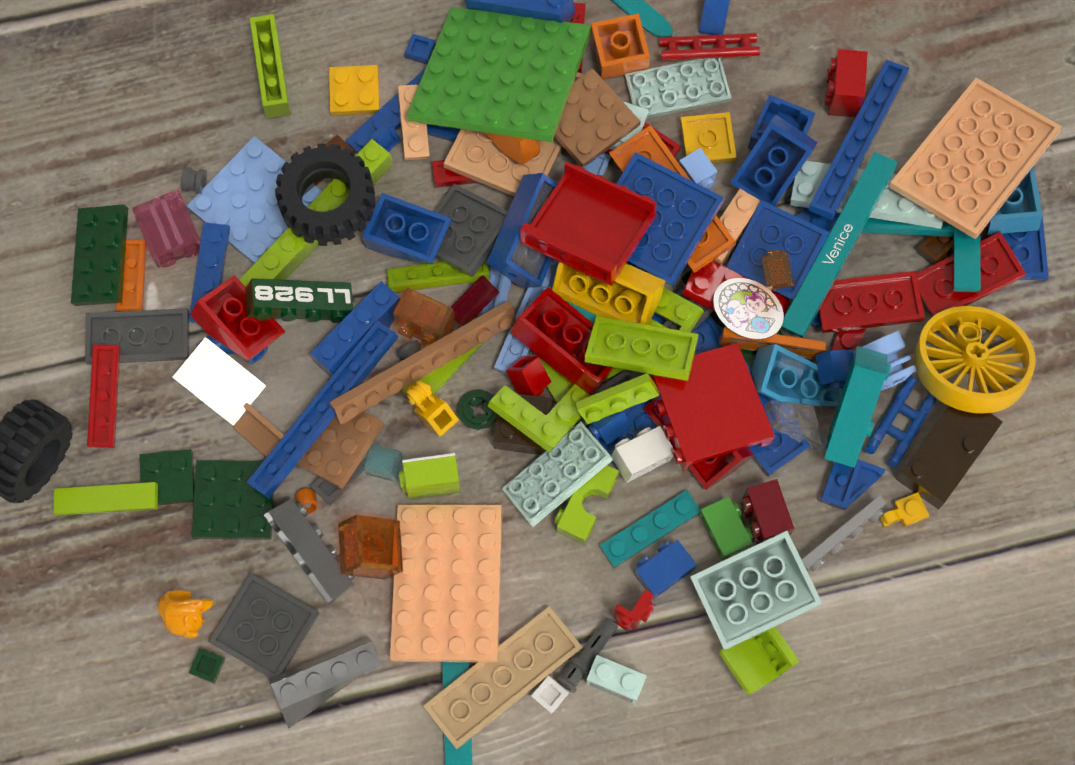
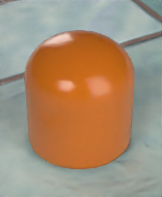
M301 488L296 492V503L299 501L302 505L312 503L309 508L304 507L308 514L317 510L318 502L312 489Z

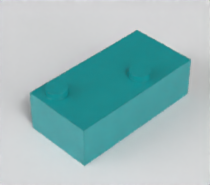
M859 346L856 347L827 436L824 459L855 468L865 436H871L874 422L871 421L884 380H887L891 365L887 364V354Z

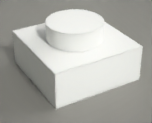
M548 676L531 695V698L552 715L569 693Z

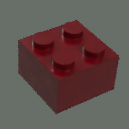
M771 480L746 489L742 497V503H740V509L743 517H748L751 526L749 528L752 531V543L756 542L758 545L785 531H788L791 536L795 528L778 480Z

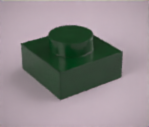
M199 648L189 674L215 684L225 658Z

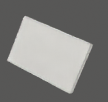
M206 337L173 376L176 381L232 425L246 411L244 405L246 403L251 405L266 387L264 383Z

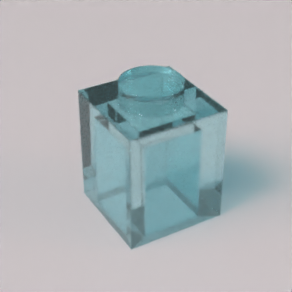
M372 444L364 468L366 474L397 482L399 471H404L402 452Z

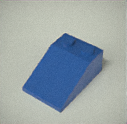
M382 193L362 238L366 248L384 255L433 264L452 218Z

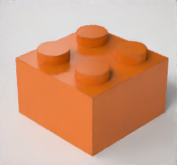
M639 13L591 23L592 33L590 38L602 79L649 69L650 55Z

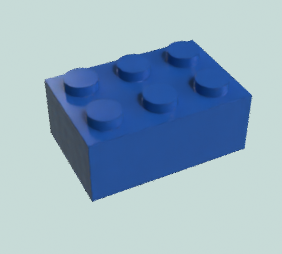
M775 115L730 183L760 201L762 200L776 206L818 142Z

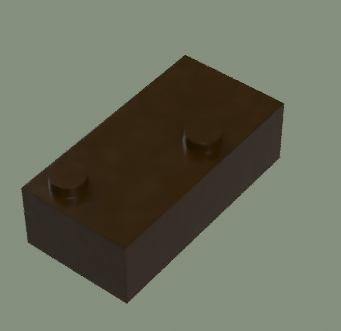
M948 406L896 480L914 493L918 492L921 498L939 510L1003 421L991 413H970Z

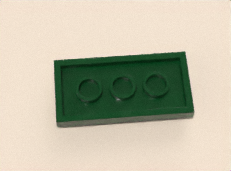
M124 204L78 208L71 303L74 306L122 303L128 207Z

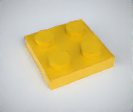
M378 65L329 67L331 116L375 114L380 109Z
M730 112L681 117L680 123L685 157L701 148L712 164L736 161Z

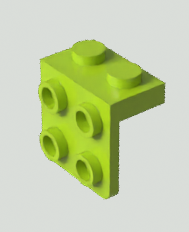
M776 626L726 650L721 648L719 651L720 656L748 695L755 693L800 662Z

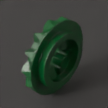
M479 389L466 393L458 404L460 421L467 428L476 430L489 428L497 420V413L488 407L489 401L494 396L488 391ZM483 403V411L486 415L478 414L473 418L474 410L471 406L479 407Z

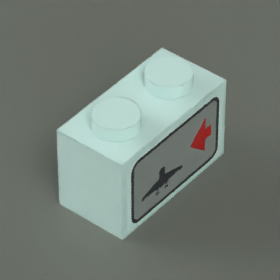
M596 655L586 684L636 704L647 675Z

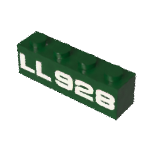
M251 278L245 289L247 317L256 318L257 320L279 318L283 321L306 319L308 322L331 320L333 323H340L354 309L351 283Z

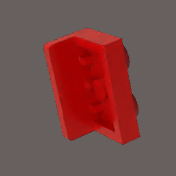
M644 590L631 612L617 604L613 612V617L616 619L615 623L627 631L629 628L635 631L641 620L646 623L655 607V604L652 603L654 595Z

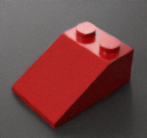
M234 275L198 300L190 315L208 335L248 361L285 334L286 331L274 318L257 320L256 318L247 317L246 287Z

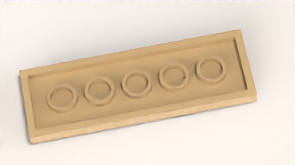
M549 606L498 646V662H478L427 702L423 708L457 750L570 660L571 657L580 652L583 647Z

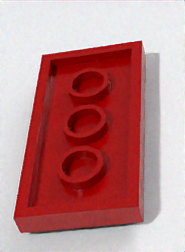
M1000 231L980 241V292H954V255L916 273L921 300L930 316L933 317L937 313L949 308L968 306L1025 277L1026 273Z
M711 261L697 272H691L681 295L715 311L713 298L718 286L729 279L748 278L715 261ZM770 290L779 300L784 316L790 299Z
M916 271L835 280L818 311L822 334L923 322L925 319Z

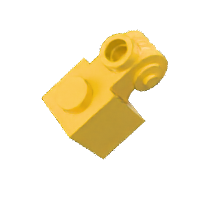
M418 380L415 384L410 385L406 391L407 398L409 399L408 402L416 406L413 411L424 426L441 437L459 419L444 400L432 394V388L429 384Z

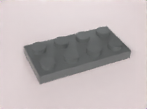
M188 308L86 313V364H92L93 344L119 345V363L187 360L189 358Z

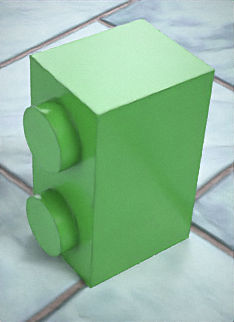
M730 497L700 510L699 516L721 561L751 548L753 544L751 541L752 531L748 525H743L740 519L742 512L736 502L732 503Z

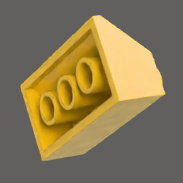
M559 262L552 290L565 301L573 303L597 316L648 325L660 302L665 280L625 264L613 285L610 286Z

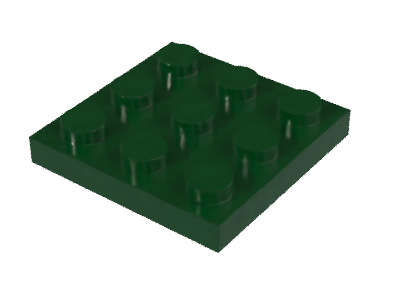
M196 460L192 521L193 539L272 540V527L264 514L273 509L274 493L268 499L247 483L263 461Z

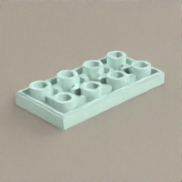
M721 58L695 59L625 74L631 104L648 109L647 119L731 102V94Z
M580 422L566 434L551 453L545 451L501 489L529 524L534 527L609 464L613 458L584 424Z

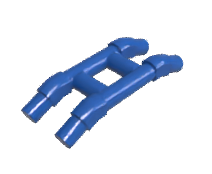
M912 375L906 379L865 448L867 453L874 454L886 433L899 440L900 442L888 461L889 466L896 468L937 400L929 392L918 411L904 404L918 381ZM898 413L912 420L906 432L892 425Z

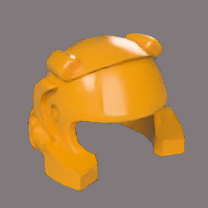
M189 590L168 591L159 599L157 604L164 626L174 635L196 638L198 636L197 631L205 622V618L201 614L213 606L214 600L209 598L190 599L191 592Z

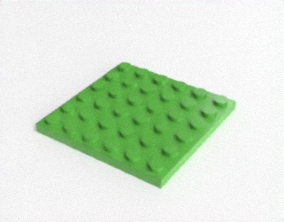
M451 7L408 110V121L553 142L592 33L591 25L571 22L559 23L553 20L546 21L531 17Z

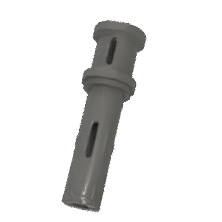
M606 617L577 657L570 658L569 666L555 680L569 692L575 693L577 691L576 686L584 675L590 673L591 668L589 666L618 629V625Z

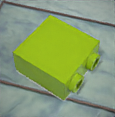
M455 453L403 460L404 471H399L400 484L403 493H408L409 500L461 493Z

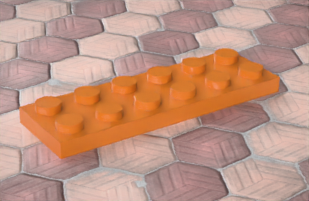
M651 125L609 153L622 173L636 152L690 180ZM717 215L687 263L693 273L736 245V241Z

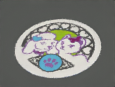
M734 278L720 284L715 291L713 298L715 311L719 319L733 332L751 339H764L773 336L781 328L784 318L782 306L777 297L764 285L750 279Z

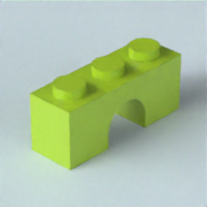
M606 465L566 499L569 501L566 509H560L554 523L558 524V533L580 544H586L596 524L597 517L586 512L582 503L591 495H598L608 499L618 479L619 470Z

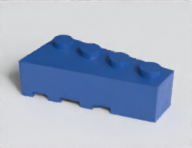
M464 0L467 9L531 17L546 21L553 20L559 23L570 22L576 12L573 0Z

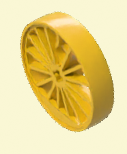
M976 306L953 307L934 315L922 329L914 353V365L918 370L916 372L924 387L946 405L970 413H993L1015 404L1027 390L1033 377L1036 362L1031 341L1016 323L998 312ZM956 325L958 329L957 334L955 335L948 326ZM981 327L992 331V334L984 344L981 343ZM936 331H940L948 341L944 340L943 338L937 336L934 333ZM997 335L1006 340V342L988 350V346ZM926 341L934 344L935 346L941 349L926 346ZM1011 347L1017 352L1016 354L997 355ZM928 356L942 360L930 361ZM1021 362L1023 368L1007 365L1006 363ZM936 369H948L940 374L936 371ZM962 372L953 384L946 380ZM969 374L967 390L958 387L965 376ZM1007 375L1020 377L1022 380L1018 382ZM974 377L980 393L972 392ZM985 382L995 393L988 392ZM998 382L1007 386L1010 389L1004 390V388Z

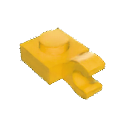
M917 492L893 503L895 510L882 514L883 516L880 517V520L884 527L901 521L903 527L928 518L929 514Z

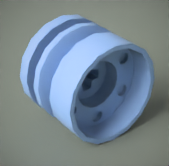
M899 331L863 346V348L888 355L887 364L891 365L887 380H884L882 391L905 381L913 372L918 371L915 365L903 369L902 363L912 358L910 355L898 358L896 354L906 346Z

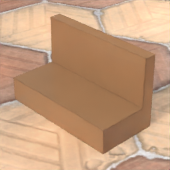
M246 403L244 405L246 413L232 427L264 457H267L284 435L252 406Z

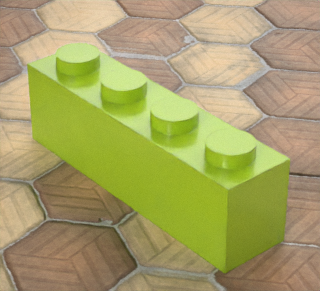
M270 14L251 17V31L262 104L266 117L269 119L291 115L275 16Z

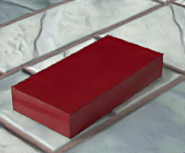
M482 275L447 311L461 326H464L471 322L500 292Z

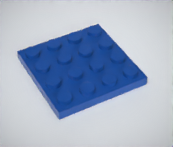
M635 152L616 184L624 185L631 191L639 195H646L655 201L656 217L627 263L665 280L666 284L673 287L723 204L724 197Z

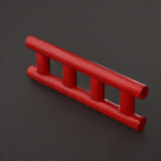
M756 33L659 38V47H668L667 51H661L662 61L760 56V46H751L750 44L757 43ZM726 44H741V47H726ZM702 45H716L717 48L702 49ZM677 46H692V49L678 50Z

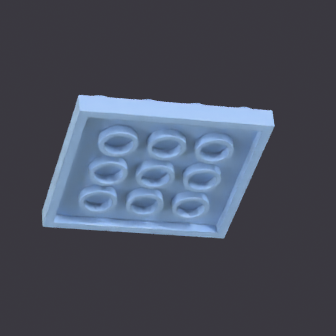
M254 136L203 188L202 194H198L187 205V208L203 222L229 225L228 243L255 264L288 228L280 213L275 196V189L277 188L276 179L279 174H283L281 167L286 161ZM316 186L303 195V204L308 207L322 191Z

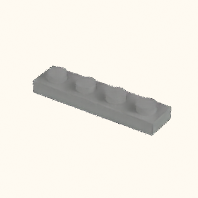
M879 495L802 559L806 570L811 569L813 572L825 563L823 557L829 552L835 555L845 546L843 541L850 536L854 539L865 530L862 526L868 520L873 523L884 514L882 509L887 502Z

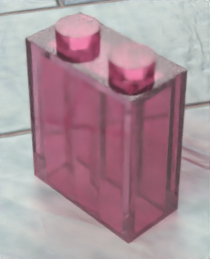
M179 189L132 208L157 268L170 267L179 259L184 257L191 258L199 254L201 239Z

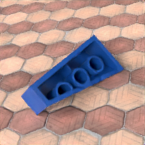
M381 281L310 353L313 362L332 377L376 321L388 328L391 327L402 308L400 297Z

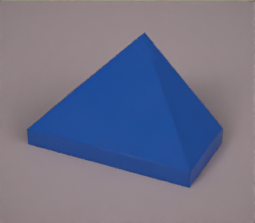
M705 0L699 33L723 35L730 0Z

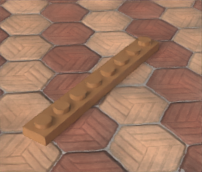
M507 300L332 400L330 405L336 419L342 424L354 418L359 413L377 405L380 401L399 392L411 383L443 367L451 360L488 341L491 337L509 329L516 322L513 306Z

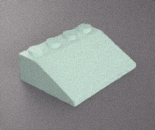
M788 531L690 576L724 650L823 604Z

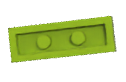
M646 373L577 401L576 406L586 423L590 424L659 396V392L649 374Z

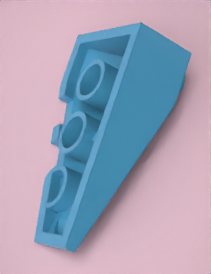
M777 344L760 347L757 350L751 373L759 393L783 403L837 408L843 388L830 389V385H819L817 364Z

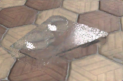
M770 400L765 405L773 429L788 434L798 442H801L803 439L814 444L813 449L821 452L826 447L813 405L783 403Z

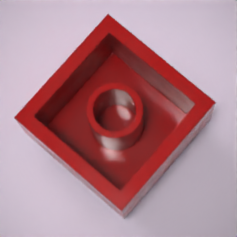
M838 49L835 58H831L830 66L826 73V83H829L828 91H826L824 106H828V115L856 118L865 98L867 51Z

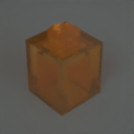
M773 250L767 253L768 256L761 257L766 285L770 291L796 286L790 255L787 252Z

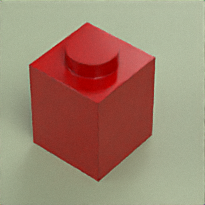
M522 356L506 369L518 394L539 396L544 392V388L551 383L539 356Z

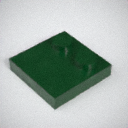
M191 449L139 454L141 483H158V505L194 502V461Z

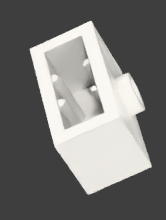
M660 426L654 429L648 427L637 434V438L631 441L626 438L617 443L611 457L624 480L628 483L669 462L673 457L672 450L674 448L669 440L666 439Z

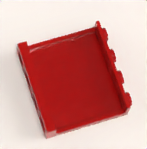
M565 162L564 175L531 224L525 222L521 227V244L612 286L655 219L656 202L646 195H639L631 191L624 185H617L608 181L602 175L588 172L580 165Z
M738 342L694 355L688 381L649 374L659 392V396L655 397L656 402H654L656 413L659 417L662 416L665 437L667 440H671L674 447L672 450L673 458L676 464H680L682 471L687 470L691 464L759 444L760 448L770 445L775 435Z

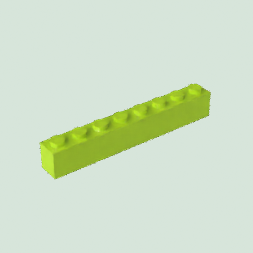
M373 139L356 155L360 156L365 163V167L369 168L373 185L393 165L391 154ZM333 179L308 208L320 212L336 209L347 199L350 192L348 185L343 181ZM287 228L241 277L240 281L247 287L251 278L286 280L319 245L318 241L314 240L313 244L305 242L303 236L298 238L293 234L291 228Z

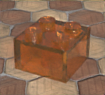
M409 287L406 288L393 312L396 328L399 330L398 333L408 339L414 337L421 340V344L425 347L450 334L456 325L453 308Z
M355 515L338 523L341 575L385 580L403 572L399 520Z

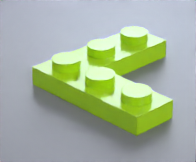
M575 384L556 406L545 415L504 385L489 401L488 407L551 453L582 418L577 410L576 402L590 397V395Z

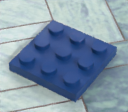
M761 200L727 268L764 285L784 297L794 300L830 233Z

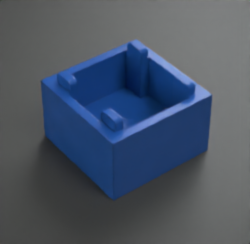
M769 94L751 134L748 149L752 150L775 115L807 135L815 112Z

